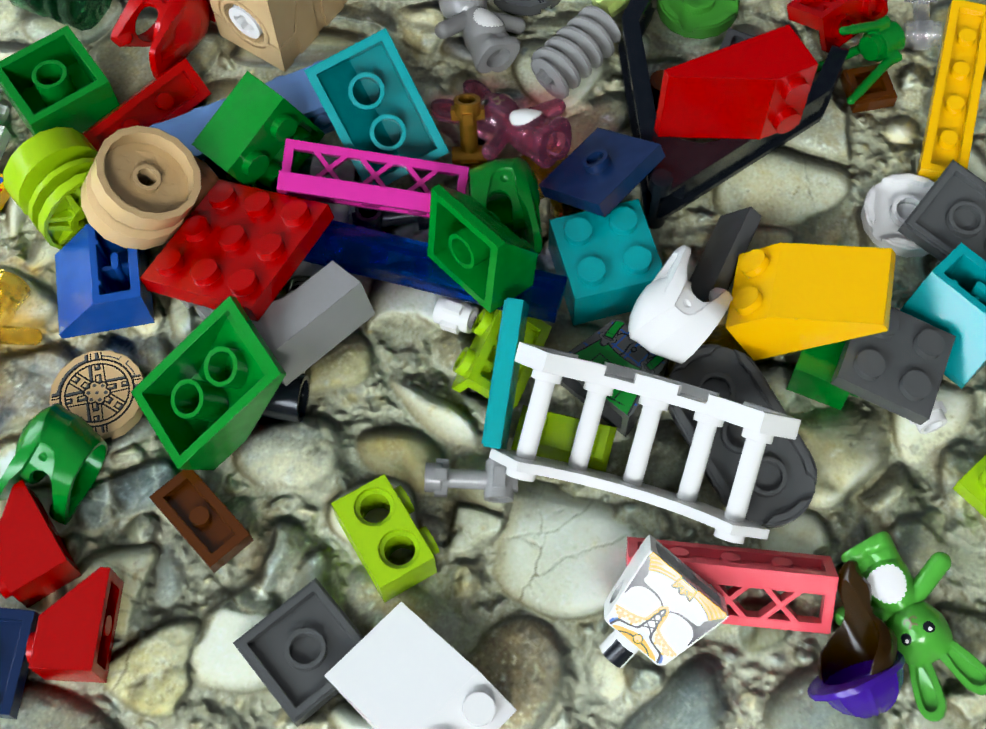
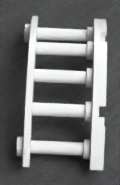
M519 342L514 361L533 369L531 377L535 378V383L517 451L513 452L491 448L489 458L507 467L506 475L529 482H534L536 475L633 498L715 528L713 534L715 537L731 543L744 544L745 537L768 539L770 529L745 519L766 444H772L774 436L796 440L801 419L747 401L741 404L719 397L720 393L659 375L609 362L604 364L580 359L577 354ZM562 377L584 381L583 389L587 390L568 463L536 456L555 384L560 385ZM614 389L640 395L638 403L643 405L623 477L587 468L606 397L612 396ZM669 404L695 411L693 420L697 421L677 494L642 483L661 413L668 410ZM724 421L743 427L741 436L746 438L726 511L697 501L717 427H723Z

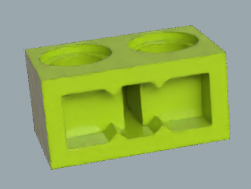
M385 474L331 503L338 523L384 603L437 573L434 555L440 552L437 543L426 526L417 529L409 515L415 511L409 496L401 485L393 489ZM374 508H384L389 511L388 516L381 522L371 523L364 519L366 514ZM406 548L414 552L413 558L406 564L395 565L388 561L389 556L397 549Z

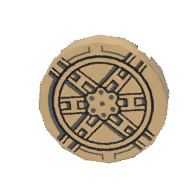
M111 350L91 351L74 358L59 371L51 386L49 404L50 406L54 404L63 405L68 411L81 416L103 439L109 437L115 439L131 430L143 415V411L131 391L144 379L140 368L123 354Z

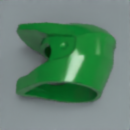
M520 156L497 158L470 168L469 196L477 200L488 211L494 212L512 232L517 231L539 255L543 242L539 213L540 193L535 173L528 162Z
M54 404L43 409L28 422L18 439L15 456L0 479V501L8 499L15 483L23 480L26 484L34 485L49 475L52 483L53 499L49 515L53 520L67 525L95 483L103 467L108 452L106 441L81 416L68 411L63 405Z

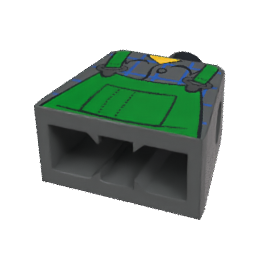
M620 319L612 320L569 351V353L579 355L578 358L601 364L609 362L662 377L666 376L669 359L652 354L639 343L631 340L628 325ZM562 377L560 385L584 403L587 390L583 389L584 381ZM614 389L612 396L606 397L601 418L611 426L617 427L616 430L626 437L640 417L643 406L638 403L640 395Z

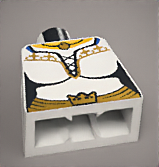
M649 534L605 600L604 619L615 630L600 644L599 648L603 655L618 668H623L639 650L656 665H666L729 617L725 598Z

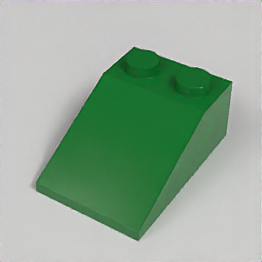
M229 296L152 370L131 393L177 469L214 471L248 439L286 376V372L237 298Z

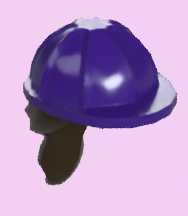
M850 560L841 567L838 575L837 589L845 609L844 620L820 652L819 675L810 683L807 692L814 701H827L834 709L843 714L866 719L887 712L894 705L903 685V666L906 661L904 656L897 650V637L894 631L874 614L875 608L871 606L872 591L870 583L861 574L857 561Z

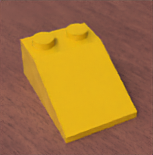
M782 242L741 253L738 255L731 293L733 300L729 305L725 328L753 361L886 332L889 330L896 254L892 248Z

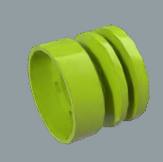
M55 127L37 133L17 148L10 156L3 171V185L8 194L24 214L29 216L33 225L41 232L49 245L60 250L89 223L81 207V187L98 154V151L88 139L73 128Z

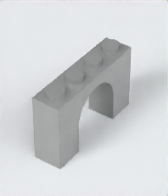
M332 260L293 292L273 301L258 322L251 321L286 372V376L281 383L287 386L373 317L375 312L362 283ZM180 300L187 308H191L193 305L197 306L195 309L203 321L215 310Z

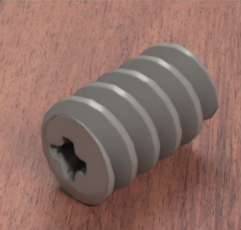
M586 6L580 10L578 16L570 19L566 26L559 29L555 36L548 39L543 47H540L533 53L531 68L538 82L555 98L561 100L569 95V88H577L580 85L581 78L589 77L592 73V68L600 67L603 63V58L613 55L615 50L613 43H617L621 39L618 25L609 14L597 6Z

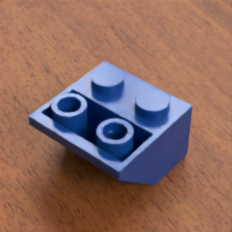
M88 223L55 254L59 335L62 339L155 323L152 292L146 289L140 279L150 266L148 249H130L116 245L104 239Z

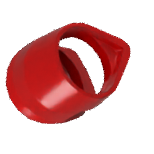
M129 0L111 32L110 39L119 47L151 46L149 61L153 76L156 78L179 59L187 58L190 52L199 45L207 34L210 25V7L206 0ZM146 7L155 8L158 12L157 20L146 32L137 35L135 26L138 15Z

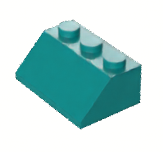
M386 28L304 70L345 148L434 161L449 153ZM351 160L363 182L370 174L360 161ZM369 163L375 172L384 166ZM392 167L381 175L380 179L385 185H388L409 173L405 168ZM375 181L371 183V185H377Z

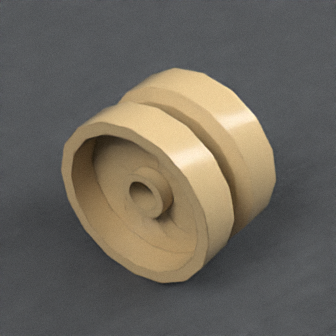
M137 125L118 129L103 141L81 187L82 210L89 224L104 239L116 245L139 250L163 245L175 235L197 200L201 190L200 168L192 152L178 138L158 128Z

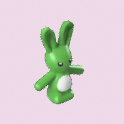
M881 531L845 551L841 555V561L844 564L850 560L857 561L861 574L871 585V606L875 608V616L886 622L887 626L894 631L897 637V650L904 656L905 663L908 665L912 689L920 713L932 722H939L946 715L947 699L933 665L938 660H941L968 691L986 696V666L954 640L950 626L942 613L925 602V599L950 569V556L944 552L934 553L914 578L902 560L890 533L887 531ZM843 606L838 607L833 613L835 623L840 626L845 616Z

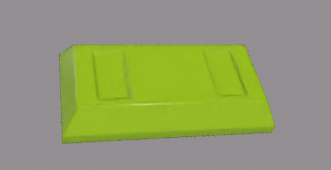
M523 405L511 450L517 451L528 409L526 405ZM548 411L536 456L568 463L580 418ZM599 423L587 468L606 472L617 427Z

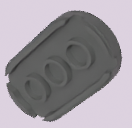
M702 345L683 364L676 362L669 376V379L720 393L719 397L741 404L747 401L786 414L755 362L745 353L736 349L732 350L727 347H721L722 345ZM669 404V413L690 448L697 421L693 420L695 411ZM724 421L723 427H717L705 469V475L725 508L728 504L746 440L745 437L741 436L743 427ZM799 433L796 440L774 436L772 444H766L745 519L765 528H777L791 523L809 507L815 493V485L817 484V468L814 458Z

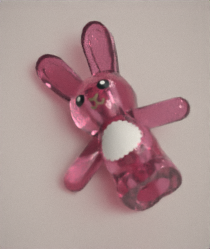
M471 79L463 83V93L479 95L481 105L484 104L485 119L477 120L478 137L487 140L481 151L484 158L494 160L507 143L511 144L520 154L529 157L543 169L550 168L557 160L567 156L571 147L572 130L568 118L559 117L566 109L565 102L562 99L555 98L529 108L520 109L510 95L500 92L492 93L480 81ZM436 99L432 101L431 112L434 118L441 122L459 125V121H451V106H454V100Z

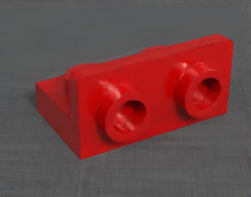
M793 0L787 4L789 20L818 30L821 50L829 53L832 44L840 47L857 35H841L839 29L842 26L875 21L888 13L887 0Z

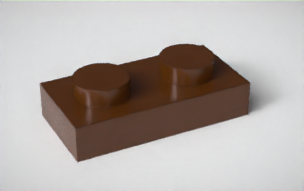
M182 470L149 497L213 573L217 572L254 541L250 533L194 470Z

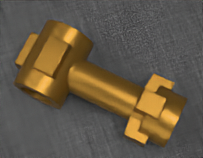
M459 94L454 97V106H451V121H459L460 146H452V164L467 166L469 169L488 162L487 145L478 146L477 120L485 119L484 104L481 105V98L477 94Z

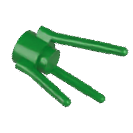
M883 16L875 21L842 26L839 29L841 35L864 33L859 44L848 49L849 53L846 60L861 54L868 61H882L847 98L849 105H853L890 66L902 60L900 51L905 46L906 37L901 26L897 22L890 20L888 16ZM825 60L818 62L816 73L821 71Z

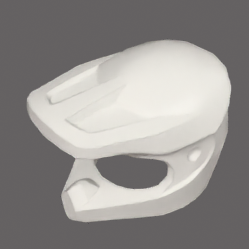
M686 245L680 246L672 253L654 280L641 292L633 306L628 324L631 340L636 341L652 354L683 364L710 336L733 300L732 295L726 289L717 287L709 292V302H703L696 298L691 289V282L687 280V264L692 248Z

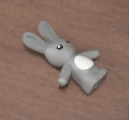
M438 0L440 11L447 19L436 25V36L440 39H446L462 31L466 48L471 53L476 71L483 74L491 71L502 72L513 63L520 51L521 42L516 37L509 36L506 32L513 34L523 33L526 29V23L522 18L487 10V0Z

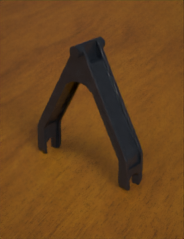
M630 0L622 16L623 36L619 42L618 56L631 136L659 143L666 156L639 183L643 211L649 228L659 229L664 225L665 219L820 122L839 81L849 50L832 44L817 80L812 83L800 124L787 133H776L760 140L720 139L705 143L686 141L678 137H658L654 131L656 111L642 39L653 17L655 8H652L651 0Z

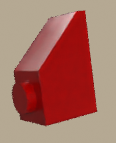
M21 480L13 485L0 519V593L5 599L14 596L28 608L81 576V573L39 497Z
M110 567L98 568L39 615L36 632H31L27 640L26 659L29 663L28 668L44 680L107 683L124 582Z

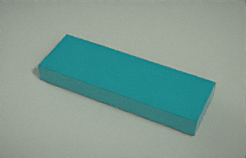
M507 297L504 300L481 444H483V447L507 449L520 363L514 360L519 342H524L529 304L522 299Z

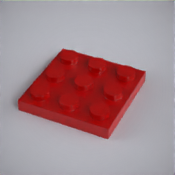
M218 180L167 245L156 256L140 279L148 291L211 309H216L229 296H234L250 320L258 322L332 222L334 215L329 204Z

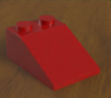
M788 24L665 69L654 131L658 137L757 140L776 133H787L800 124L818 63Z

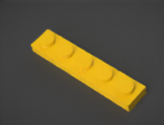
M952 0L948 8L917 175L927 177L933 182L937 181L952 160L968 169L986 64V5L965 0Z

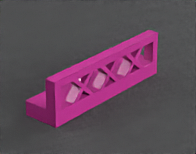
M286 138L281 171L279 170L276 190L281 194L308 200L430 218L431 191L425 183L437 174L458 176L456 191L466 194L469 167ZM294 151L314 154L325 169L315 176L291 172ZM323 156L336 157L338 159L329 165ZM348 159L361 162L370 176L361 183L340 180L334 169ZM369 163L384 166L375 172ZM392 167L405 168L416 183L407 190L386 187L380 176ZM415 170L430 173L421 179ZM375 181L377 185H371V183Z

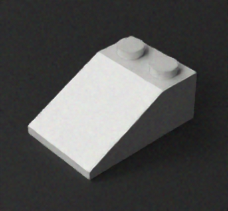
M402 601L324 675L373 729H499L517 711L477 668Z

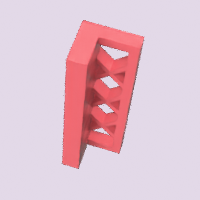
M627 537L626 567L645 538ZM656 539L703 580L711 584L725 598L726 605L729 604L731 608H727L729 617L721 624L821 634L831 633L839 579L831 556ZM725 586H733V587L730 588L729 590H727ZM749 588L764 589L773 601L759 611L745 610L736 598ZM777 591H785L781 595L777 593ZM802 593L822 595L819 617L797 615L788 603ZM781 609L784 612V614L776 612Z

